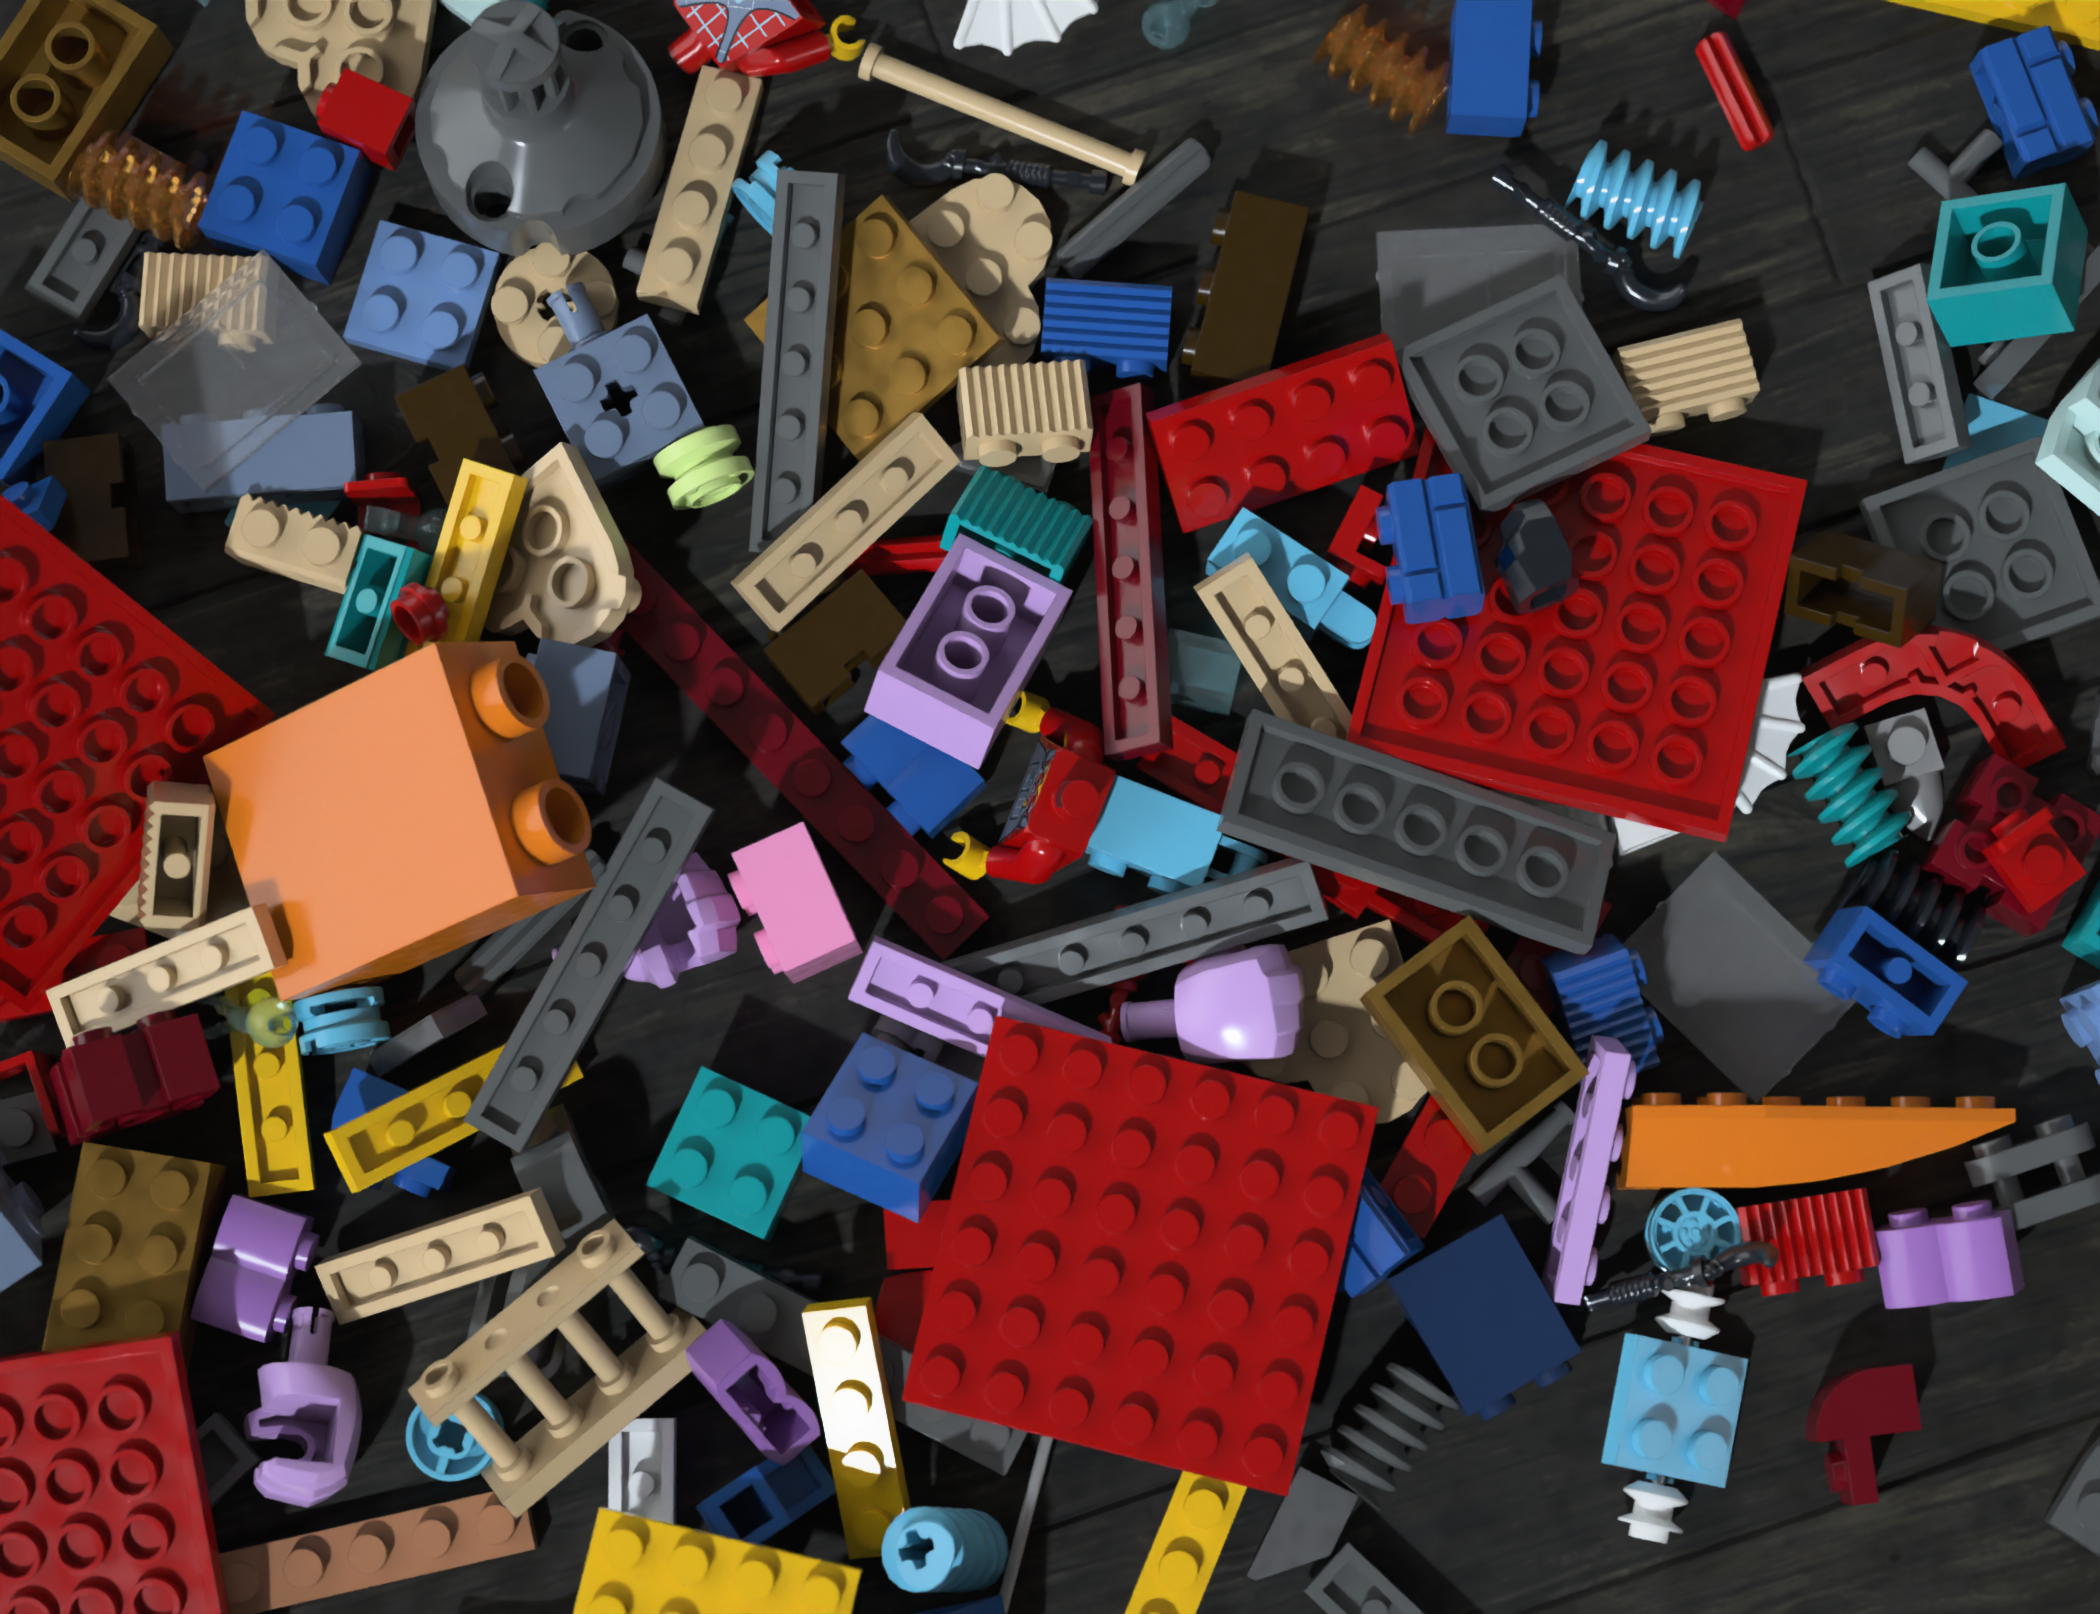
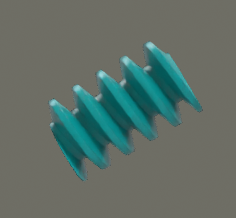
M1857 722L1842 724L1786 756L1802 755L1803 757L1791 773L1795 780L1815 777L1816 779L1814 784L1805 793L1806 800L1812 802L1828 799L1829 804L1818 816L1819 822L1821 824L1842 822L1843 825L1831 838L1833 845L1855 844V849L1844 861L1847 868L1859 864L1908 836L1902 835L1900 831L1912 817L1909 810L1894 813L1887 811V808L1899 795L1896 788L1880 791L1874 789L1875 784L1886 772L1883 766L1862 769L1860 764L1873 750L1870 744L1849 747L1847 742L1859 729Z

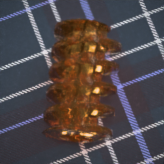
M1363 3L1350 14L1346 13L1334 25L1315 53L1312 64L1318 65L1331 56L1328 76L1337 80L1351 71L1348 90L1354 94H1358L1372 84L1368 104L1373 108H1378L1392 99L1388 118L1397 123L1413 113L1409 125V133L1416 135L1433 115L1448 91L1449 84L1446 83L1451 64L1445 60L1433 70H1427L1425 67L1430 49L1424 46L1412 56L1406 55L1405 51L1410 35L1404 32L1389 43L1385 40L1390 20L1384 17L1368 28L1364 24L1370 6Z
M111 129L106 130L97 142H91L80 153L68 177L66 185L67 196L75 200L83 198L86 205L96 210L106 208L109 216L119 221L128 219L132 227L142 232L151 229L153 237L163 242L174 240L176 248L182 251L192 248L199 240L202 231L198 227V223L209 195L205 194L208 175L199 171L186 185L183 183L185 164L179 161L172 163L166 173L163 174L161 173L163 154L156 150L150 152L145 160L140 163L138 160L141 144L133 139L128 141L118 153L116 152L118 133Z

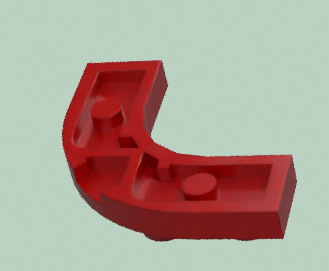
M1929 625L1901 648L1862 638L1801 669V679L1831 730L1890 701L1911 695L1940 696L1961 706L1978 724L1993 752L2021 769L2066 748L2064 737L2036 688L2020 666L2005 652L1990 642L1958 629Z

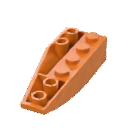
M1680 1093L1641 1094V1097L1632 1098V1106L1620 1110L1618 1123H1621L1623 1127V1143L1620 1156L1616 1161L1617 1190H1682L1686 1188L1747 1190L1813 1183L1882 1169L1952 1148L2016 1122V1108H1995V1097L1992 1096L1955 1097L1956 1108L1931 1107L1930 1097L1925 1096L1891 1097V1107L1866 1106V1097L1858 1096L1827 1097L1826 1106H1801V1097L1787 1096L1762 1097V1105H1747L1746 1093H1709L1707 1097H1698L1697 1105H1681Z

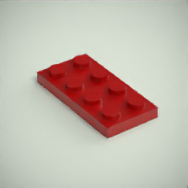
M1386 332L1145 413L1176 521L1183 534L1235 517L1242 507L1253 511L1418 455L1420 452L1393 342Z

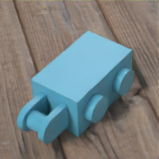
M1242 507L1208 557L1205 574L1211 576L1248 552L1304 639L1311 642L1318 630H1320L1348 649L1359 650L1366 647L1371 642L1377 619L1370 608L1345 593L1350 576Z
M1116 774L1085 850V853L1090 854L1087 863L1090 866L1123 878L1126 869L1149 877L1150 880L1147 887L1162 895L1204 884V881L1210 882L1257 868L1259 864L1266 865L1269 855L1255 847L1224 836L1223 833L1216 831L1220 819L1219 814ZM1217 848L1235 855L1228 874L1210 868Z

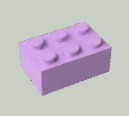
M959 533L880 665L864 711L979 770L1054 638L1073 590Z

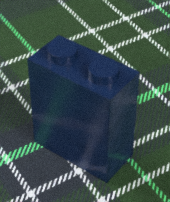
M1502 1214L1490 1218L1384 1280L1453 1401L1460 1407L1459 1411L1462 1416L1469 1417L1478 1412L1483 1421L1496 1416L1517 1403L1512 1391L1533 1379L1539 1389L1555 1382L1573 1370L1568 1359L1582 1352Z

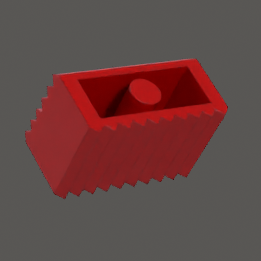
M1866 1188L1734 1208L1739 1219L1742 1236L1741 1243L1760 1240L1772 1243L1780 1251L1779 1261L1772 1268H1766L1763 1264L1739 1267L1742 1285L1753 1286L1760 1284L1762 1297L1801 1291L1799 1278L1824 1274L1826 1287L1865 1281L1863 1268L1880 1266Z

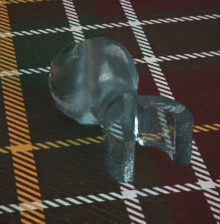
M1159 0L1149 6L1142 17L1144 36L1150 44L1159 47V49H1174L1182 44L1189 35L1191 25L1189 17L1198 7L1214 6L1220 0Z
M367 505L363 530L373 534L415 540L426 554L434 556L448 509L433 508L426 511L422 516Z
M219 993L196 1001L198 1004L213 1006L219 1015L226 1016L227 1018L226 1021L216 1023L213 1028L208 1026L202 1027L205 1039L222 1037L229 1033V1031L249 1033L253 1040L261 1046L270 1049L280 1048L290 1042L298 1028L296 1011L287 1001L281 1002L280 998L277 997L264 998L253 1007L234 1006L230 999ZM286 1016L291 1021V1029L289 1031L284 1026Z

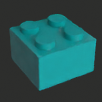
M2066 183L1941 202L1926 301L1950 347L2075 331L2088 230Z
M701 1066L646 1185L761 1239L770 1241L802 1174V1130L811 1116Z

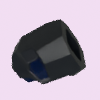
M1529 499L1515 504L1513 510L1508 513L1500 524L1502 548L1495 560V565L1518 614L1535 613L1566 600L1576 592L1579 577L1570 549L1545 502L1541 499Z

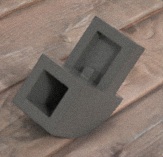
M564 1103L549 1109L526 1150L519 1153L511 1148L513 1157L510 1160L523 1193L541 1187L566 1245V1248L558 1254L567 1258L577 1249L584 1237L593 1231L603 1228L613 1218L615 1219L604 1188L587 1161L573 1119Z

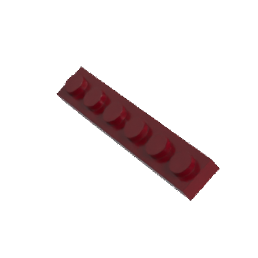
M1141 382L1090 397L1093 435L1089 455L1104 754L1117 762L1173 749L1157 452L1145 414L1155 410L1154 391Z

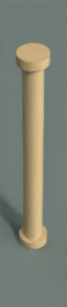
M871 42L864 53L858 71V78L871 82L874 77L1018 134L1123 177L1122 183L1130 187L1139 180L1148 155L1145 151L1135 148L1133 153H1130L883 54L884 47Z

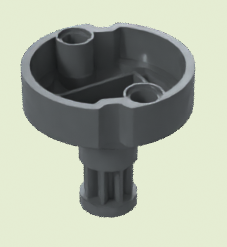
M522 0L501 1L485 9L473 22L471 29L453 41L436 60L423 83L416 107L415 134L418 152L439 204L448 217L472 239L504 254L518 257L527 253L530 247L534 245L551 243L561 255L569 254L571 256L594 249L608 242L625 230L643 212L652 199L664 170L667 153L666 125L656 84L649 68L637 50L621 34L597 19L574 11L564 10L559 12L554 18H551L550 14L538 5ZM494 204L509 205L507 212L498 218L482 216L484 211Z

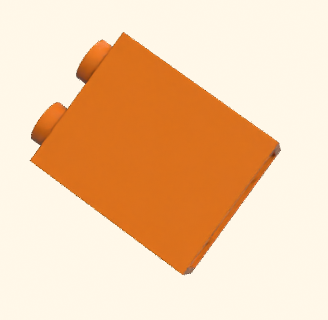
M515 641L433 643L203 756L250 906L262 903L267 904L288 965L271 971L281 1002L303 999L333 991L374 986L596 887L585 854V850L591 840L590 818L577 792L560 779L543 728L550 713L549 695L538 671L528 660L519 655Z

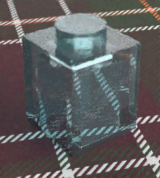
M1170 628L1167 643L1171 703L1229 716L1241 661L1229 642L1219 638Z

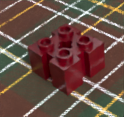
M1994 753L1976 765L1953 805V808L1966 815L1964 820L1961 822L1955 819L1939 829L1919 863L1921 867L1919 875L1926 879L1934 875L1938 876L1943 882L1941 888L1949 893L1958 890L1963 895L1977 890L1989 897L1984 905L1986 914L2026 938L2045 929L2068 888L2038 910L2029 914L1982 853L1983 849L1997 840L1991 828L2022 806L2029 815L2048 806L2055 815L2054 818L2048 821L2078 862L2082 864L2100 834V815L2063 793L2047 802L2032 794L2039 779Z
M174 1009L164 1010L138 1019L136 1021L138 1028L125 1033L123 1036L121 1034L114 1035L112 1027L106 1026L73 1037L74 1045L61 1051V1062L56 1063L47 1073L70 1147L114 1135L127 1128L142 1124L146 1126L195 1112L204 1103V1099L211 1097L220 1088L197 1013L177 1018Z

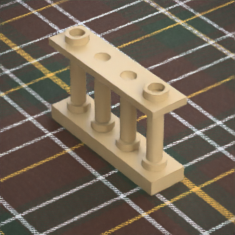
M614 1218L603 1228L593 1231L584 1237L573 1253L445 1359L431 1364L424 1371L420 1380L407 1389L435 1428L454 1414L494 1460L480 1473L515 1519L688 1375L692 1370L687 1362L686 1349L707 1331L692 1313L679 1306L668 1315L629 1268V1266L644 1255V1252ZM607 1285L613 1289L647 1331L646 1334L618 1357L614 1355L578 1311L581 1306ZM556 1327L596 1373V1376L566 1400L526 1354L527 1351ZM503 1371L509 1374L545 1416L541 1422L517 1442H513L474 1397Z

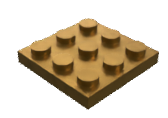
M882 194L849 223L841 233L827 423L860 462L913 412L924 414L957 385L959 369L965 366L971 369L978 366L1006 341L1004 336L892 200ZM768 298L744 319L763 344L765 342Z

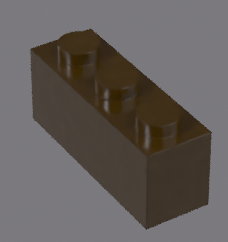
M1237 190L1235 191L1231 210L1219 207L1211 239L1212 245L1221 247L1217 268L1204 267L1196 304L1207 306L1202 328L1189 327L1181 363L1192 366L1189 385L1215 390L1270 371L1307 223L1308 207Z

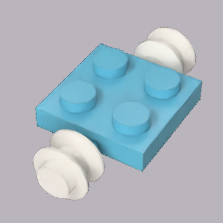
M1697 1284L1688 1287L1679 1285L1675 1286L1671 1291H1661L1672 1299L1670 1313L1655 1316V1320L1666 1332L1679 1335V1337L1672 1336L1671 1342L1625 1333L1601 1463L1647 1472L1646 1479L1652 1480L1651 1483L1638 1480L1623 1488V1491L1635 1500L1632 1513L1618 1516V1520L1630 1523L1628 1536L1667 1544L1669 1531L1683 1534V1530L1671 1520L1674 1508L1687 1505L1689 1501L1677 1488L1664 1486L1665 1483L1674 1484L1675 1478L1725 1488L1749 1359L1700 1349V1342L1691 1340L1692 1338L1705 1340L1720 1333V1329L1708 1321L1711 1307L1725 1304V1300L1713 1297L1715 1285L1703 1289L1699 1288Z

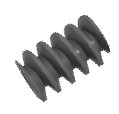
M1391 1362L1385 1367V1370L1394 1384L1393 1389L1377 1383L1372 1384L1369 1388L1379 1407L1374 1409L1356 1404L1353 1408V1412L1362 1425L1361 1430L1343 1424L1336 1430L1346 1449L1343 1451L1325 1445L1320 1450L1330 1467L1329 1471L1378 1511H1380L1381 1506L1371 1490L1377 1487L1394 1493L1397 1489V1485L1390 1475L1388 1468L1393 1466L1410 1472L1414 1467L1404 1450L1406 1445L1423 1451L1430 1447L1420 1430L1421 1426L1426 1425L1441 1431L1446 1426L1436 1407L1441 1404L1457 1410L1460 1408L1450 1397L1410 1367L1407 1368Z

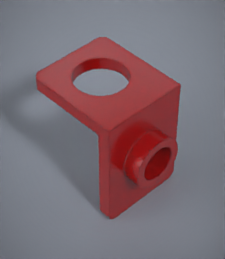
M375 472L364 475L362 477L363 481L344 483L345 494L357 506L358 525L368 535L373 536L376 526L384 519H401L407 524L410 533L406 546L425 553L421 493L407 477H401V474L396 472Z
M31 1050L1 1061L0 1082L29 1072L50 1135L67 1138L47 1074L53 1067L49 1054Z

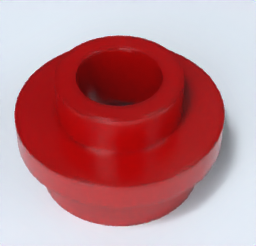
M410 582L400 589L399 597L391 602L390 609L392 617L401 633L415 645H422L426 641L436 643L446 637L448 634L447 620L450 617V613L442 596L431 587L424 588L416 582Z

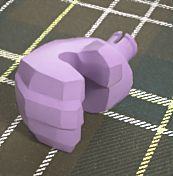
M697 852L691 854L623 975L625 978L636 982H649L662 989L675 984L680 972L712 963L737 952L736 928L741 919L732 895L727 893L717 872L709 869ZM560 944L552 949L553 960L561 947Z
M1284 944L1259 945L1247 950L1244 945L1199 957L1194 962L1185 966L1178 974L1174 999L1122 1003L1120 1009L1122 1035L1126 1043L1136 1040L1178 1037L1180 1049L1186 1061L1204 1065L1277 1059L1291 1055L1299 1048L1301 1029L1305 1026L1303 999L1306 993L1302 968L1293 965Z
M299 1307L293 1310V1326L288 1362H273L263 1365L258 1369L262 1407L247 1414L243 1424L247 1441L286 1439L299 1443L302 1446L304 1457L298 1460L273 1458L269 1461L261 1462L254 1471V1485L265 1498L306 1508L327 1500L347 1485L362 1429V1407L354 1377L349 1372L327 1366L335 1313L319 1308L318 1317H315L313 1334H311L310 1327L313 1307Z

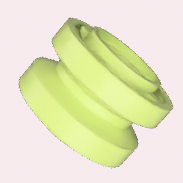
M727 424L702 428L667 446L654 457L653 463L660 478L675 479V482L667 490V495L674 509L685 510L712 505L733 495L754 477L755 472L749 458L746 456H733V453L741 444V440L733 425Z

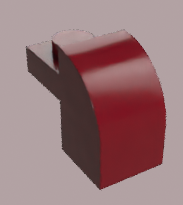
M1897 1363L1846 1371L1826 1383L1813 1399L1806 1418V1441L1817 1443L1832 1441L1833 1452L1825 1454V1471L1830 1491L1832 1493H1840L1841 1503L1852 1506L1879 1503L1870 1436L1922 1430L1913 1365Z

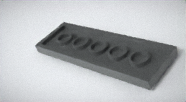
M1255 709L1251 711L1245 723L1216 830L1466 917L1470 915L1472 919L1583 957L1593 947L1617 837L1615 833Z

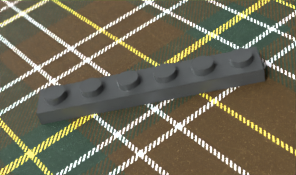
M777 169L749 552L763 553L821 498L846 180V175Z
M655 778L597 881L596 887L593 888L463 1121L519 1153L526 1150L716 812L715 809L668 782Z
M1291 857L941 962V964L1033 1004L1040 1005L1328 920V909L1313 864Z
M689 1236L658 1296L713 1325L720 1319L734 1323L746 1333L759 1349L814 1377L802 1312L807 1304L820 1302L697 1238ZM878 1333L894 1419L1006 1476L1028 1432L902 1401L913 1351Z

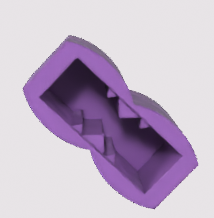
M233 1194L220 1224L212 1256L200 1282L190 1319L262 1343L273 1341L277 1331L285 1334L292 1323L293 1310L298 1305V1296L290 1294L293 1280L298 1269L305 1272L308 1271L319 1244L320 1236L311 1232L315 1218L253 1197L249 1198L247 1195Z
M1980 1200L1953 1205L1951 1207L1953 1216L1928 1218L1927 1208H1912L1889 1213V1224H1883L1874 1230L1880 1261L1878 1268L1885 1308L1920 1307L1947 1302L1993 1299L2017 1294L2025 1285L2011 1210L1993 1211L1990 1200Z
M720 1319L686 1349L687 1362L694 1375L763 1455L771 1461L786 1465L820 1435L819 1423L812 1409L785 1381L776 1366L746 1333L734 1323Z

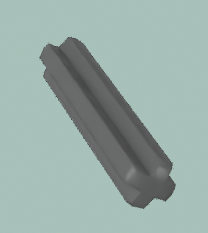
M1188 138L1058 249L1057 260L1062 268L1075 279L1081 278L1209 168L1211 158L1206 149L1194 138Z
M587 847L585 854L596 884L607 864L592 848ZM588 891L496 931L455 971L454 977L458 984L468 994H472V996L477 994L479 998L482 997Z

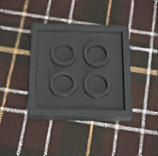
M1562 274L1395 351L1403 384L1452 473L1464 474L1468 501L1479 520L1650 439L1652 431Z
M2041 436L1863 498L1858 505L1873 543L1942 562L1935 621L1930 624L1931 626L1948 627L1973 634L2006 652L2100 618V583L2061 485L2035 464L2042 443Z

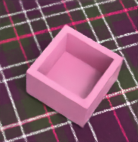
M800 822L731 853L738 870L727 874L742 909H745L748 917L758 913L764 929L753 934L768 968L772 969L774 975L784 971L792 983L795 984L863 953L821 856L804 822Z

